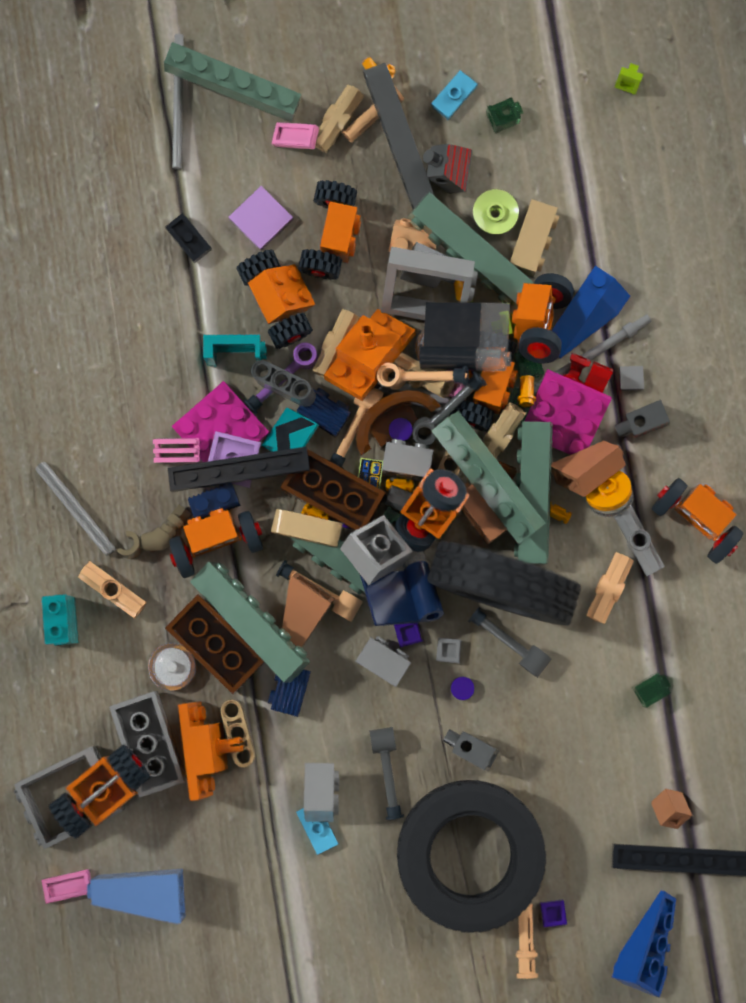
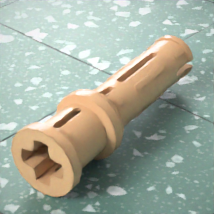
M395 87L400 102H403V95ZM374 103L349 127L342 131L343 135L351 143L379 119Z
M530 904L518 916L519 950H517L516 957L519 962V973L516 975L517 978L521 979L538 978V973L535 971L537 952L534 950L533 904Z

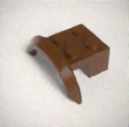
M411 390L396 392L382 398L369 408L358 426L356 440L361 456L371 450L368 440L369 432L382 450L386 447L387 442H392V438L389 435V426L393 420L404 418L411 423L413 430L414 423L418 418L410 406L411 402L425 406L430 412L440 408L441 405L430 395Z

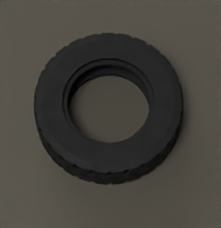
M447 541L438 543L427 578L429 583L464 598L531 619L564 626L571 624L579 598L578 595L581 591L579 583L540 566L489 550Z
M459 780L444 784L430 791L411 809L402 825L398 838L397 861L403 887L412 903L424 916L450 930L464 933H481L507 925L508 922H512L520 916L521 912L526 910L533 902L532 900L536 897L544 878L546 851L540 827L533 814L521 800L506 789L489 782ZM467 815L481 816L495 822L506 834L510 846V862L504 877L490 890L475 895L460 894L450 890L439 881L431 866V848L438 832L448 822Z

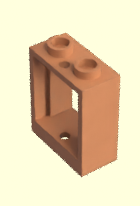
M467 482L464 485L469 497L461 510L488 545L505 533L507 528L473 484L470 485Z

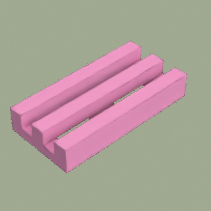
M199 438L153 439V444H155L153 453H155L154 463L200 461ZM161 444H194V448H161ZM161 453H194V456L161 457Z

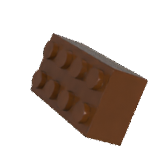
M309 449L310 471L288 474L280 487L289 495L354 531L372 522L386 497L384 491Z
M199 594L165 627L232 694H235L265 663L233 627Z

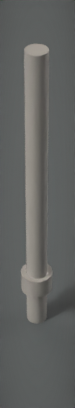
M175 34V43L184 46V35ZM175 75L172 168L181 169L183 78Z
M646 314L634 323L629 322L622 327L621 331L581 356L592 360L628 337L630 339L637 334L638 330L652 322L650 317ZM571 362L555 371V373L560 375L568 374ZM542 380L534 385V395H536Z

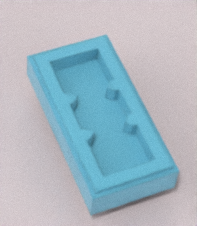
M460 70L431 103V107L449 120L477 88L478 84Z
M304 808L296 811L317 855L339 844L328 822H305Z

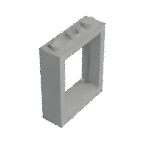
M391 246L381 312L425 320L426 302H433L394 295L397 270L464 281L460 303L472 302L475 288L470 287L471 285H476L478 272L473 271L475 261Z
M91 746L14 784L16 799L19 803H23L26 809L24 816L28 824H32L36 831L34 838L37 840L38 845H42L44 849L70 837V835L64 831L51 837L28 786L87 758L90 767H92L101 759L96 746ZM122 806L121 808H119V809H118L115 813H113L111 816H113V815H115V814H117V813H119V812L125 810L124 806Z

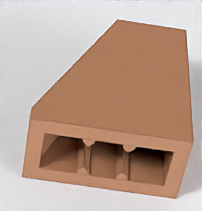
M602 441L553 462L551 472L556 484L585 497L626 466L623 459V451L618 445Z
M298 572L289 580L282 628L292 637L290 641L295 646L303 647L335 598Z

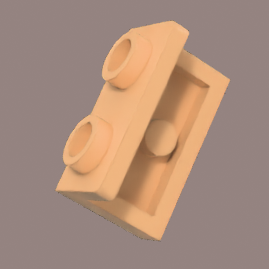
M401 218L395 221L388 252L391 251V246L412 250L416 242L436 250L437 245L429 240V234L423 229L421 231L416 229L410 223V219Z

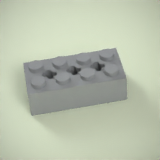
M153 691L109 707L121 745L124 744L132 750L133 754L143 763L142 765L146 767L151 776L149 780L136 789L139 798L187 781L158 691ZM139 715H141L142 718H146V723H144V727H142V725L136 724V720L139 719ZM147 737L154 742L152 750L149 747H144L143 742H147L145 739ZM153 760L161 764L159 773L157 770L151 769V765L154 764Z

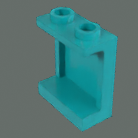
M203 335V358L207 366H217V353H255L256 362L267 360V346L265 341L261 340L260 335Z
M66 594L43 596L42 612L45 644H54L55 646L78 644L75 597Z

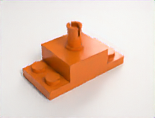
M379 309L375 311L370 319L362 315L336 347L337 359L324 374V379L363 401L378 383L377 371L380 366L385 363H394L416 335L415 329L386 313H382Z
M202 701L178 704L190 801L212 796L215 790V780L211 777V773L228 769L226 753L243 752L244 745L234 746V744L243 743L242 737L224 739L222 722L204 725L206 710L202 706Z

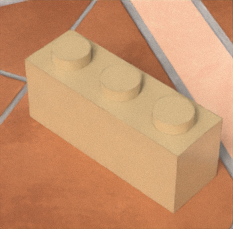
M531 199L510 260L522 273L534 277L536 271L541 272L545 261L544 258H541L543 249L548 251L552 237L548 236L550 229L556 228L560 217L555 215L557 207Z

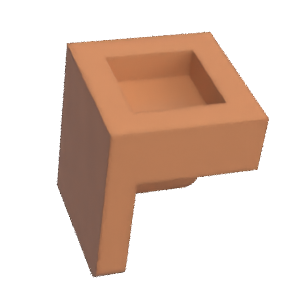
M664 789L651 802L660 826L678 829L692 816L682 792Z

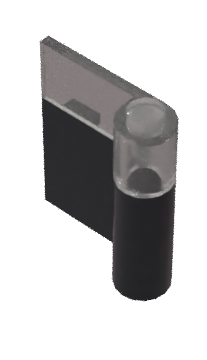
M426 302L424 346L420 348L419 356L420 369L454 370L467 366L468 370L506 371L507 366H511V352H508L510 303Z

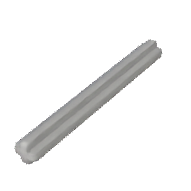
M46 462L40 463L35 468L38 474L104 555L109 556L116 549L115 546Z

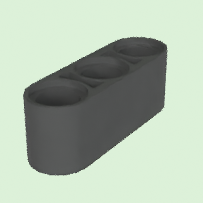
M259 360L252 365L251 374L262 387L300 406L306 407L314 403L316 393L306 380L265 360ZM268 370V374L266 376L260 377V374L263 371ZM283 380H288L285 386L279 387ZM302 390H308L305 396L299 397V393Z

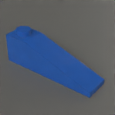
M596 265L552 329V332L561 339L562 348L558 357L560 359L610 320L614 319L630 298L629 293L614 277Z
M661 890L621 950L614 965L612 978L627 986L660 998L667 976L668 966H664L665 953L670 952L671 944H668L667 937L668 931L673 928L676 898Z

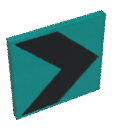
M286 407L261 446L271 452L305 447L319 425Z

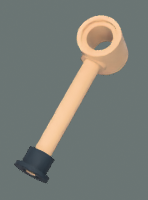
M385 363L378 369L377 379L380 384L392 390L402 388L406 381H454V383L467 385L469 370L467 366H463L462 369H454V371L405 372L402 368L392 363ZM395 371L396 375L394 380L389 382V374Z
M373 388L363 401L357 398L354 399L353 403L358 405L359 408L337 452L333 453L330 462L343 468L342 466L346 460L344 457L357 433L362 417L369 408L383 398L384 392Z
M284 560L276 576H282L288 580L297 571L294 570L293 566L287 564V560ZM305 577L335 598L331 611L352 622L363 601L344 590L338 596Z

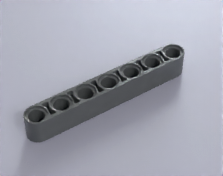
M382 63L363 70V75L413 210L427 193L430 192L433 196L434 193L386 63Z

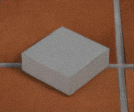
M643 366L619 367L620 391L644 389Z
M438 638L436 661L460 663L462 640Z

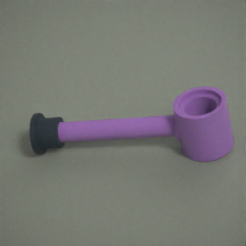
M306 342L298 344L293 352L294 361L284 370L294 374L299 368H313L318 360L315 347ZM303 351H310L312 357L308 361L300 360V354ZM264 388L256 396L253 395L248 400L245 399L244 402L257 414V410L263 405L262 402L273 392Z

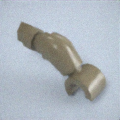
M179 504L167 518V524L163 523L160 528L157 527L154 531L144 533L142 537H138L132 531H126V536L134 540V545L129 550L119 548L116 551L126 559H134L141 554L143 549L144 551L165 550L170 546L169 540L177 534L175 531L183 527L184 522L191 513Z

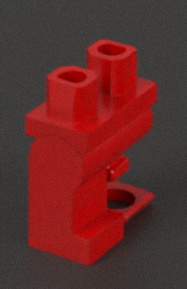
M571 353V367L568 374H563L562 376L603 393L613 373V369L593 361L585 382H582L579 379L581 371L585 367L590 366L591 360Z

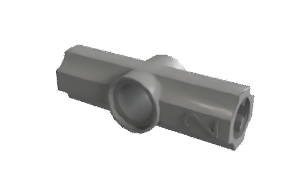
M630 505L613 514L627 540V546L633 551L645 575L648 576L665 567L651 542L649 533L643 528L633 507ZM636 534L644 538L642 547L636 546L633 542V537Z

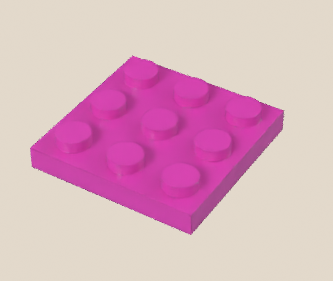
M547 369L535 395L536 401L530 407L524 421L553 422L552 447L572 455L590 446L612 397Z
M224 381L171 426L181 438H199L200 459L202 462H208L215 431L257 442L262 441L270 433ZM187 444L190 448H194V444Z

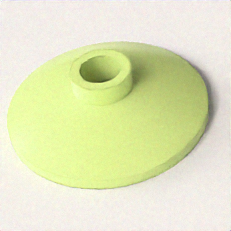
M492 189L482 193L475 201L473 207V217L477 226L482 231L493 235L503 234L511 230L516 224L519 215L518 204L514 197L508 192L499 189ZM491 212H499V217H492Z

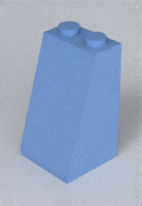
M183 869L101 874L91 879V884H87V897L91 899L92 905L175 924L181 923L186 917Z

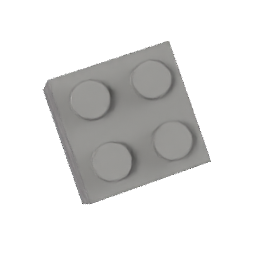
M397 439L387 442L382 475L421 482L431 467L433 450L429 449V445L415 443V447L405 445V441Z
M384 515L351 533L340 548L368 585L402 566L413 552Z
M379 636L375 639L370 637L356 662L396 687L411 664L407 660L409 655L398 648L395 652L387 648L389 643Z
M305 763V822H334V815H339L338 795H334V791H339V771H334V763Z

